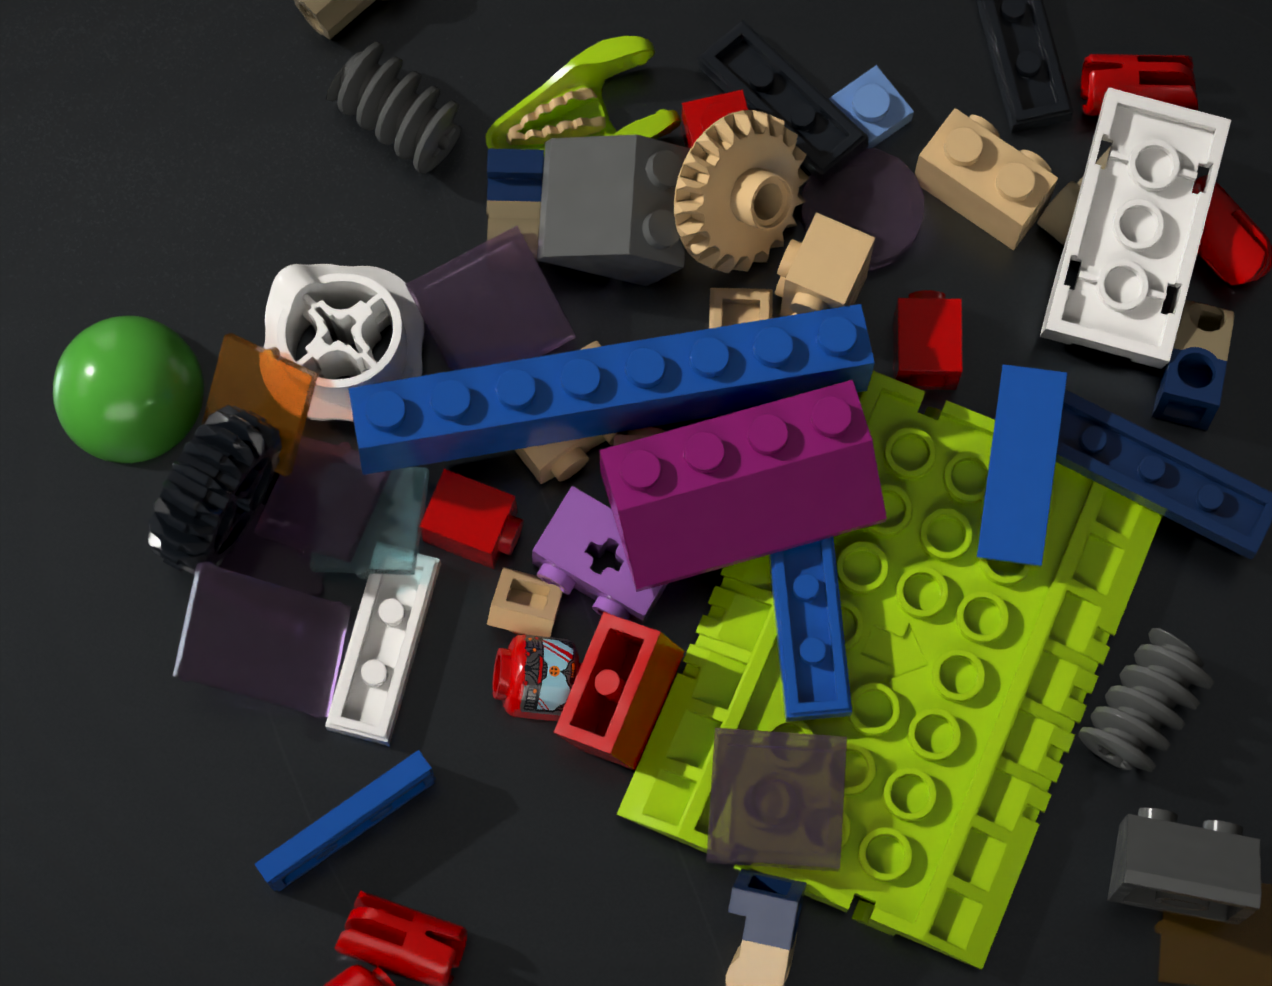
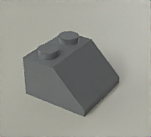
M637 134L551 138L546 141L537 260L642 286H648L683 269L685 247L680 240L681 236L677 232L675 224L674 196L678 176L690 148Z
M1139 808L1138 816L1127 814L1119 825L1107 901L1238 926L1260 909V839L1242 836V826L1217 820L1204 821L1203 828L1177 823L1178 815L1176 813L1157 808Z

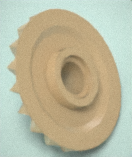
M742 110L731 113L707 128L688 152L675 188L674 217L677 232L680 235L683 246L702 265L728 274L731 270L748 272L753 262H767L770 248L784 247L783 231L785 228L797 226L792 215L795 206L806 202L798 193L799 187L809 178L800 168L806 153L796 146L798 135L786 128L783 120L756 110Z

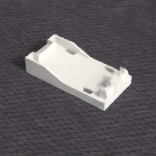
M1113 88L1107 89L1075 211L1054 279L1040 337L1069 345L1074 343L1127 357L1133 362L1162 369L1170 362L1231 124L1230 119ZM1101 140L1111 142L1105 170L1101 169V165L1095 164ZM1198 166L1209 168L1204 191L1198 194L1192 193L1194 181L1198 174ZM1070 260L1081 262L1074 290L1070 289V286L1064 285ZM1171 286L1175 287L1176 291L1170 312L1166 315L1162 314L1161 310L1166 299L1167 287Z

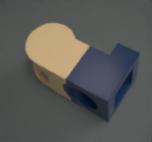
M741 869L732 887L728 912L746 916L742 943L738 947L726 973V986H784L791 970L806 882Z

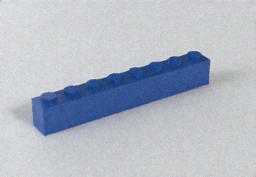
M862 304L351 387L348 390L362 475L731 414L852 379L856 391L863 392L868 389L875 361Z

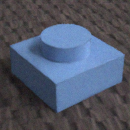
M877 65L828 98L868 136L869 147L862 154H865L912 121L914 113Z

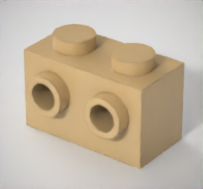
M954 108L919 154L913 178L915 184L1013 251L1048 206L1058 177L1051 173L1048 163L1039 155L1025 149L1018 151L1000 138L999 132L990 122L977 115H970L968 117L956 108Z
M816 212L803 242L792 239L779 265L777 274L780 275V279L774 294L782 297L780 317L855 305L867 278L875 237Z

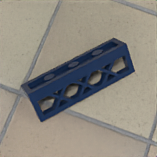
M1065 389L1056 455L1057 463L1252 560L1272 523V492Z

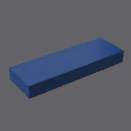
M1002 365L977 558L1042 566L1067 372Z
M830 537L770 554L769 565L785 720L790 722L851 716L852 704L834 538Z
M419 750L263 857L255 863V866L274 892L276 890L278 892L432 786L436 778L431 766Z

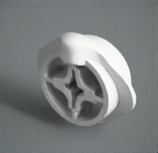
M292 264L283 268L276 275L265 310L266 331L262 365L270 389L279 402L287 409L311 420H344L353 422L348 388L422 376V343L425 333L424 316L416 295L397 275L373 266L353 267L334 264ZM312 324L316 332L315 338L305 347L307 354L296 362L299 341L306 329ZM391 324L393 326V333L390 345L383 357L377 362L373 357L372 348L382 339L380 332ZM330 333L337 339V341H332ZM355 343L358 353L350 345ZM342 376H351V378L337 379Z

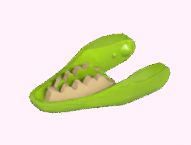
M620 36L602 40L575 56L541 87L498 118L486 133V145L489 149L544 150L545 154V142L551 138L637 134L657 139L679 127L681 118L675 110L661 109L656 114L634 121L616 131L610 121L602 98V88L605 79L638 65H644L655 54L653 43L648 39L639 36Z

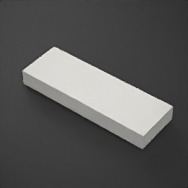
M378 543L325 724L328 731L386 746L390 745L440 570V559Z

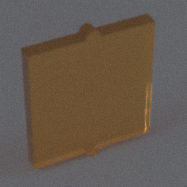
M226 334L223 338L202 425L206 423L209 415L226 405L236 406L247 411L251 410L267 419L266 423L279 429V435L282 440V449L278 455L280 462L274 471L283 476L290 475L293 471L319 373L280 356V351L276 347L265 349L235 334Z
M1261 883L1260 909L1239 925L1165 910L1162 911V919L1154 927L1155 932L1160 935L1158 983L1185 986H1272V884Z

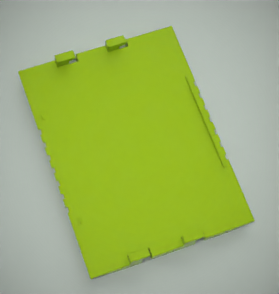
M873 371L867 391L857 392L873 441L887 520L883 523L833 536L852 704L851 716L786 722L769 555L724 567L720 574L724 576L720 587L715 586L708 601V604L712 605L708 616L702 615L695 633L699 634L695 645H689L683 662L687 663L683 674L677 673L616 815L726 862H729L735 845L753 851L757 854L741 850L733 869L738 871L746 869L806 882L804 895L846 913L854 895L875 903V905L859 900L851 919L893 937L895 934H898L982 970L1040 824L1036 823L1040 811L1045 813L1052 795L1048 793L1051 782H1057L1063 764L1059 763L1063 752L1068 753L1075 737L1071 733L1075 722L1080 724L1087 705L1083 704L1086 694H1092L1099 677L1095 675L1098 664L1103 665L1110 649L1106 645L1110 635L1115 636L1163 515L1056 462L1042 566L977 558L995 420L947 400L942 410L927 407L924 415L918 413L925 391Z

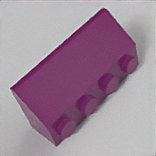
M853 379L600 450V472L636 592L883 523L887 520L873 441Z

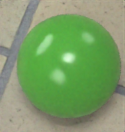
M140 316L111 317L101 320L80 332L62 353L53 380L55 411L66 434L85 452L102 460L116 463L142 462L171 450L192 429L200 413L204 396V380L201 366L187 342L168 326Z

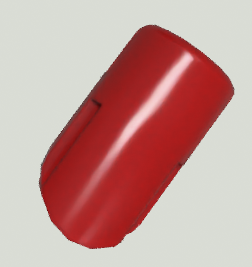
M1090 54L1084 60L1081 75V97L1087 100V104L1082 105V109L1088 116L1100 115L1104 95L1108 88L1198 111L1196 82L1191 56Z
M1208 175L1201 176L1194 181L1192 193L1198 194L1204 191ZM1216 181L1198 254L1221 279L1231 285L1258 280L1272 269V245L1270 240Z
M360 890L354 903L355 909L351 910L344 925L345 931L341 932L334 947L337 953L430 986H450L454 979L450 975L452 968L459 967L468 936L467 929L464 926Z

